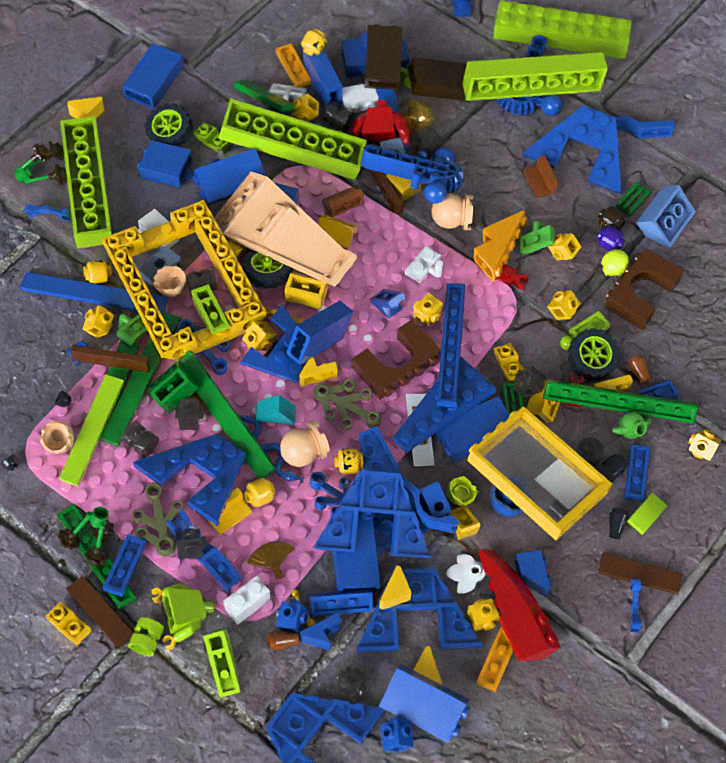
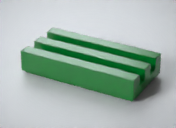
M636 182L618 201L616 207L631 216L651 195L652 191L650 189L646 190L645 186L641 187L640 183ZM636 190H638V191L632 196V198H631L624 206H622V205L629 199V197H630ZM643 193L644 195L628 210L627 208Z
M502 382L503 405L510 415L516 410L514 387H517L519 410L524 406L521 382ZM507 387L510 390L512 412H509Z

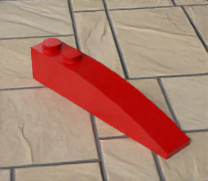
M494 550L478 551L484 572L490 577V582L488 583L490 591H494L496 600H494L495 607L500 609L502 615L499 618L501 626L518 661L544 660L560 649L558 637L553 632L548 617L544 614L532 592L519 575Z

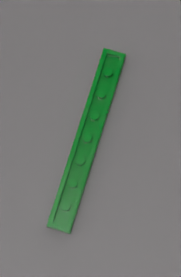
M163 312L162 317L171 335H173L177 330L181 317ZM151 337L141 355L148 357L149 372L133 371L100 437V440L117 447L120 446L163 359Z
M189 350L178 362L199 387L196 391L232 443L245 452V461L257 478L266 479L277 469L198 358Z
M547 379L543 399L626 413L637 412L640 415L694 423L699 408L698 403Z

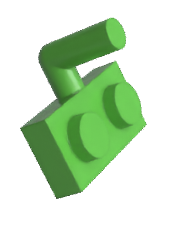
M539 221L533 223V232L520 236V252L524 255L555 244L554 227L551 225L544 226Z
M120 314L117 336L131 347L146 335L148 330L139 314L133 319L129 318L126 314Z

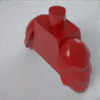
M378 100L377 107L368 108L366 113L360 115L353 123V129L350 132L351 136L367 141L392 140L398 138L399 134L403 145H409L410 131L408 122L403 115L394 112L392 107H387V101Z

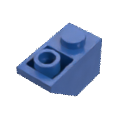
M541 550L516 554L514 562L519 577L536 592L543 596L548 595L549 589L552 587L550 575L547 576L546 574L547 561L545 557H542Z

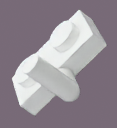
M273 83L270 92L286 100L291 99L294 101L305 95L307 88Z
M425 246L407 267L405 275L418 283H421L428 273L435 277H441L443 262L439 261L441 254Z

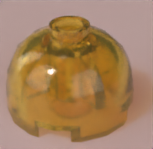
M412 99L407 103L409 108L408 112L404 113V118L408 122L410 134L420 135L430 129L435 121V116L430 105L426 102Z

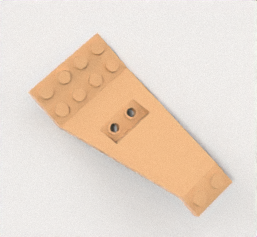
M252 171L214 217L225 238L265 256H269L278 262L334 287L342 280L344 274L353 266L354 261L358 258L354 253L343 249L267 176Z

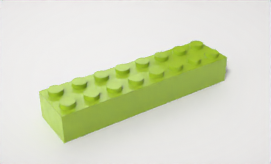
M499 0L493 39L530 44L534 36L542 35L547 39L546 47L582 53L603 52L604 56L625 59L629 46L632 20Z
M603 52L469 61L466 65L463 89L466 101L596 92L601 90L608 68Z
M231 98L219 135L221 140L251 149L256 148L257 151L356 180L359 173L363 149L367 140Z
M96 117L61 120L60 125L73 232L77 249L103 245L101 239L113 234Z

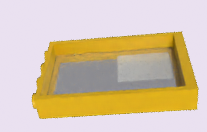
M524 406L518 411L514 410L509 415L508 420L505 422L501 421L492 433L488 432L479 444L475 443L469 449L470 454L467 461L555 540L560 538L604 498L612 486L608 479Z

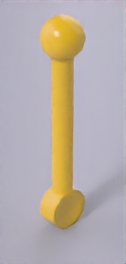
M297 589L292 590L291 595L296 600L301 601L299 591ZM310 616L307 621L308 627L315 625V621Z

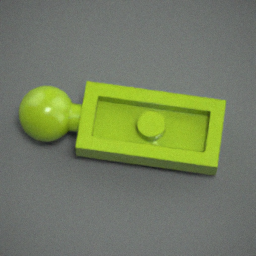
M597 311L569 330L571 336L566 335L562 337L560 346L562 349L568 350L571 341L582 331L590 330L591 328L605 331L610 327V323Z

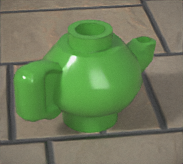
M628 412L619 419V426L613 427L612 432L614 434H622L628 440H633L643 436L647 431V426L652 421L650 417L640 415L637 412Z

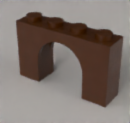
M647 248L642 254L638 253L634 259L635 263L633 266L629 265L624 273L625 276L617 280L616 288L613 291L610 290L605 297L607 300L605 308L641 330L645 328L653 317L655 307L637 297L632 291L631 285L640 280H648L672 292L681 280L684 272L683 269Z
M413 319L397 330V339L412 356V360L404 367L389 368L384 366L368 348L352 358V368L380 400L385 396H391L400 386L404 387L413 377L422 375L425 369L435 366L440 361L441 349Z

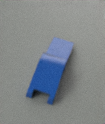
M629 116L615 117L617 130L629 131L637 139L671 137L675 127L674 120L638 122Z
M389 466L384 471L388 473H398L391 466ZM402 476L409 500L414 504L417 519L430 529L455 533L458 530L456 526L459 524V521L452 515L445 518L429 516L423 511L419 502L421 490Z
M181 509L179 511L180 517L174 522L168 520L166 522L167 526L184 549L199 561L222 588L228 592L243 577L215 546L209 544L198 533L189 517Z

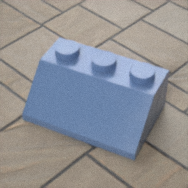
M679 185L665 186L661 188L636 223L646 237L666 248H670L696 211Z

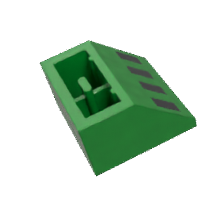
M178 361L148 386L152 397L168 413H172L199 389Z

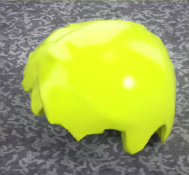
M617 249L607 252L601 261L603 272L609 276H622L629 266L628 255L624 251Z
M462 476L454 478L448 483L446 494L448 500L454 505L466 506L475 500L479 491L476 489L477 486L472 485L469 479Z

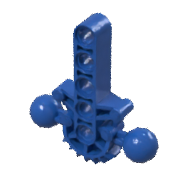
M542 35L534 36L525 57L544 56L547 39ZM548 95L545 98L526 96L497 99L500 109L505 108V113L511 112V115L515 113L518 117L521 114L524 116L528 113L532 114L534 112V105L541 107L544 114L548 116L558 115L563 107L562 100L557 95Z
M367 145L363 149L360 165L366 169L411 180L410 187L413 189H418L420 184H427L424 189V196L432 204L443 202L448 193H454L456 190H459L464 179L463 170L454 162V153L447 147L436 149L432 155L433 161L427 158V152L419 151L418 156L415 157Z

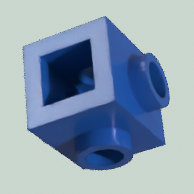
M298 600L282 601L281 607L277 611L276 626L284 631L300 633L308 621V609Z
M393 717L388 719L389 722L380 725L383 751L399 753L414 747L410 722L401 720L400 717Z

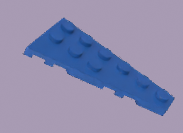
M460 356L457 407L437 406L438 379L393 436V441L405 453L409 452L496 393V387Z
M377 426L359 433L364 470L384 472L391 466L403 476ZM410 501L411 507L414 511V504ZM375 513L373 526L377 555L391 549L394 514ZM418 520L420 531L423 534L431 530Z

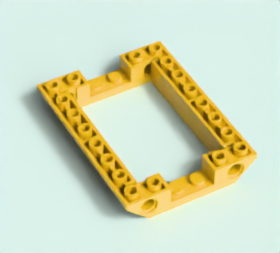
M204 200L170 212V222L139 233L137 227L134 226L101 239L161 358L179 360L189 350L194 354L245 334L247 328L253 322L261 321L267 315L264 306ZM196 232L237 309L233 308L224 312L230 325L229 329L212 335L207 327L192 333L190 327L179 330L178 333L171 335L132 257Z

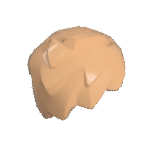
M164 266L162 269H158L157 274L153 277L154 287L167 297H176L182 294L187 284L185 272L177 266Z
M51 421L42 428L40 443L47 451L59 454L67 452L72 447L74 433L67 424Z

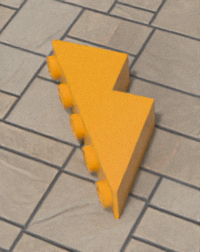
M524 210L483 228L484 244L474 248V261L492 282L497 277H500L503 264H507L509 253L513 252L516 239L519 240L522 227H526L528 217H525Z

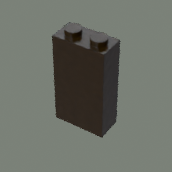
M378 24L368 25L364 88L399 90L402 27L380 26Z
M413 57L408 66L412 95L466 101L463 80L467 64Z

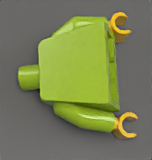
M177 583L164 587L162 591L160 588L152 590L153 595L159 594V596L153 597L152 600L155 603L163 601L170 633H174L173 637L167 635L162 639L164 643L168 640L172 641L170 645L165 647L167 650L174 649L177 641L181 642L193 635L202 626L207 615L206 613L214 612V602L212 600L203 601L199 590L192 589L184 584Z

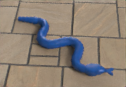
M239 415L242 421L255 425L252 435L257 440L262 430L261 423L251 416ZM260 444L265 452L273 450L279 452L275 462L277 468L275 473L286 481L300 480L301 483H304L303 479L305 477L299 478L293 472H283L281 470L285 460L281 455L280 444Z

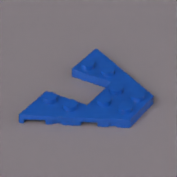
M583 105L523 152L524 157L536 162L539 156L545 155L550 167L555 169L569 138L601 150L590 173L588 182L621 194L616 118Z
M215 434L134 461L133 464L137 470L160 486H163L189 463H192L211 476L213 480L190 498L188 505L218 526L223 509L226 508V501L231 496L234 488L233 484L236 477L240 474V467L244 464L246 455L244 451L220 435Z
M359 470L313 546V549L355 552L358 511L394 514L391 555L431 559L423 539L424 535L419 528L420 524L417 516L411 507L408 492L404 488V481L401 474Z
M435 568L402 569L411 590V599L384 610L379 608V601L356 651H398L397 611L437 610L440 649L482 648V642L477 638L471 628V624L465 619L464 613L457 602L453 600L448 592V588L441 581L440 575Z
M291 693L267 724L266 730L282 763H315L302 754V752L326 720L361 745L386 709L367 706L362 703L354 704L343 700H328L317 696H303L302 694Z

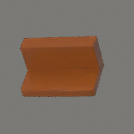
M545 155L539 156L536 166L525 168L523 171L536 198L556 193L558 181Z
M351 187L323 199L322 203L330 216L334 217L362 205L364 193L361 188L355 190L354 187Z

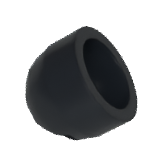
M61 390L56 398L55 405L65 408L70 405L71 396Z
M12 454L1 464L6 470L13 471L14 467H18L19 461Z

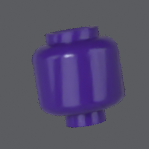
M613 226L603 227L597 237L598 245L608 251L617 248L621 249L625 242L623 232Z

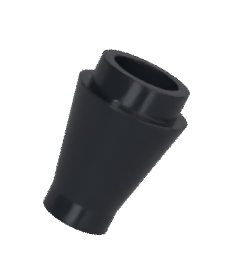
M613 508L612 512L609 513L610 538L621 539L622 532L629 519L626 510Z

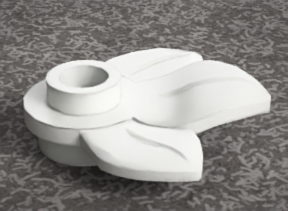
M467 554L458 555V564L451 566L447 570L446 576L458 582L457 593L464 594L474 590L477 582L483 580L486 574L481 562H475L473 557ZM478 568L479 572L477 574H473V570Z

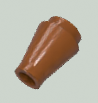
M636 355L628 360L629 369L641 384L651 380L646 359L642 355Z
M272 630V633H267L269 650L278 651L292 645H298L299 643L297 632Z

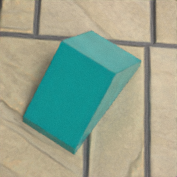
M281 395L258 401L256 421L295 425L296 406Z

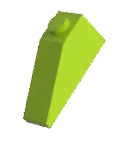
M209 284L191 290L193 304L211 334L229 329L230 325Z
M227 627L206 632L203 638L220 698L240 693L241 689Z

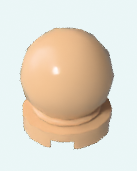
M448 193L443 202L433 204L431 213L435 223L445 229H453L461 225L463 230H471V225L468 224H472L473 206L470 200H473V195L466 194L465 198L462 199L456 194Z
M316 420L307 422V429H291L284 435L280 443L281 455L285 462L291 466H308L315 461L317 455L322 459L330 456L329 444L325 434L320 435L316 428L320 426Z

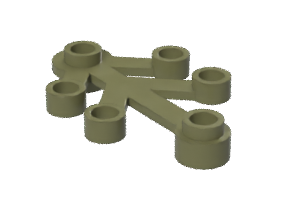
M352 379L345 380L344 384L331 387L325 383L314 387V398L322 402L324 419L331 422L335 419L336 413L331 409L329 402L331 401L337 405L341 419V428L345 431L352 428V420L348 417L346 409L364 418L365 424L369 428L380 425L381 416L378 412H368L352 403L370 400L372 397L371 389L363 388L359 393L342 397L336 395V393L343 391H354L355 382ZM331 413L333 416L328 417L327 414ZM348 422L350 425L345 426L343 423Z
M150 483L147 485L145 492L147 498L152 500L156 520L144 514L141 509L134 510L132 518L136 523L142 522L157 530L160 538L148 533L145 527H140L136 530V537L155 545L156 551L160 556L169 557L176 551L175 541L177 538L172 532L168 536L166 522L168 520L172 522L181 509L184 511V503L181 500H175L172 503V508L164 518L160 503V497L162 496L161 486L158 483ZM154 491L158 492L157 495H151ZM176 505H181V508L175 509L174 507ZM136 514L142 515L140 518H135ZM140 532L146 533L144 536H139ZM165 545L170 546L168 550L162 549Z

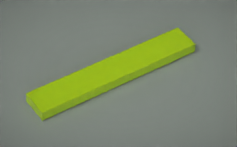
M105 374L59 477L60 481L79 487L122 390L124 380Z

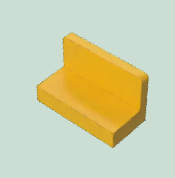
M325 214L320 216L318 225L340 246L350 247L352 236L357 232L358 225Z
M547 381L537 382L526 409L533 415L538 414L546 423H552L560 402L543 399Z
M238 487L232 491L230 498L227 499L226 508L223 509L219 519V525L216 526L209 521L219 535L252 514V510L243 500V494Z

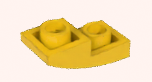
M511 343L493 348L507 382H517L526 379V372L518 360L519 355Z
M59 602L45 616L76 646L92 631L87 624L80 620L62 602Z

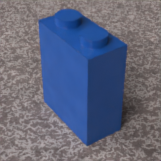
M151 140L149 146L145 148L142 160L138 162L137 169L142 179L180 188L184 181V176L193 162L190 149Z

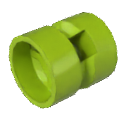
M140 617L135 627L137 633L132 634L128 647L139 654L153 656L158 645L156 640L161 638L165 629L164 626L153 619Z

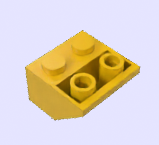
M295 269L290 273L285 287V301L321 310L329 284Z

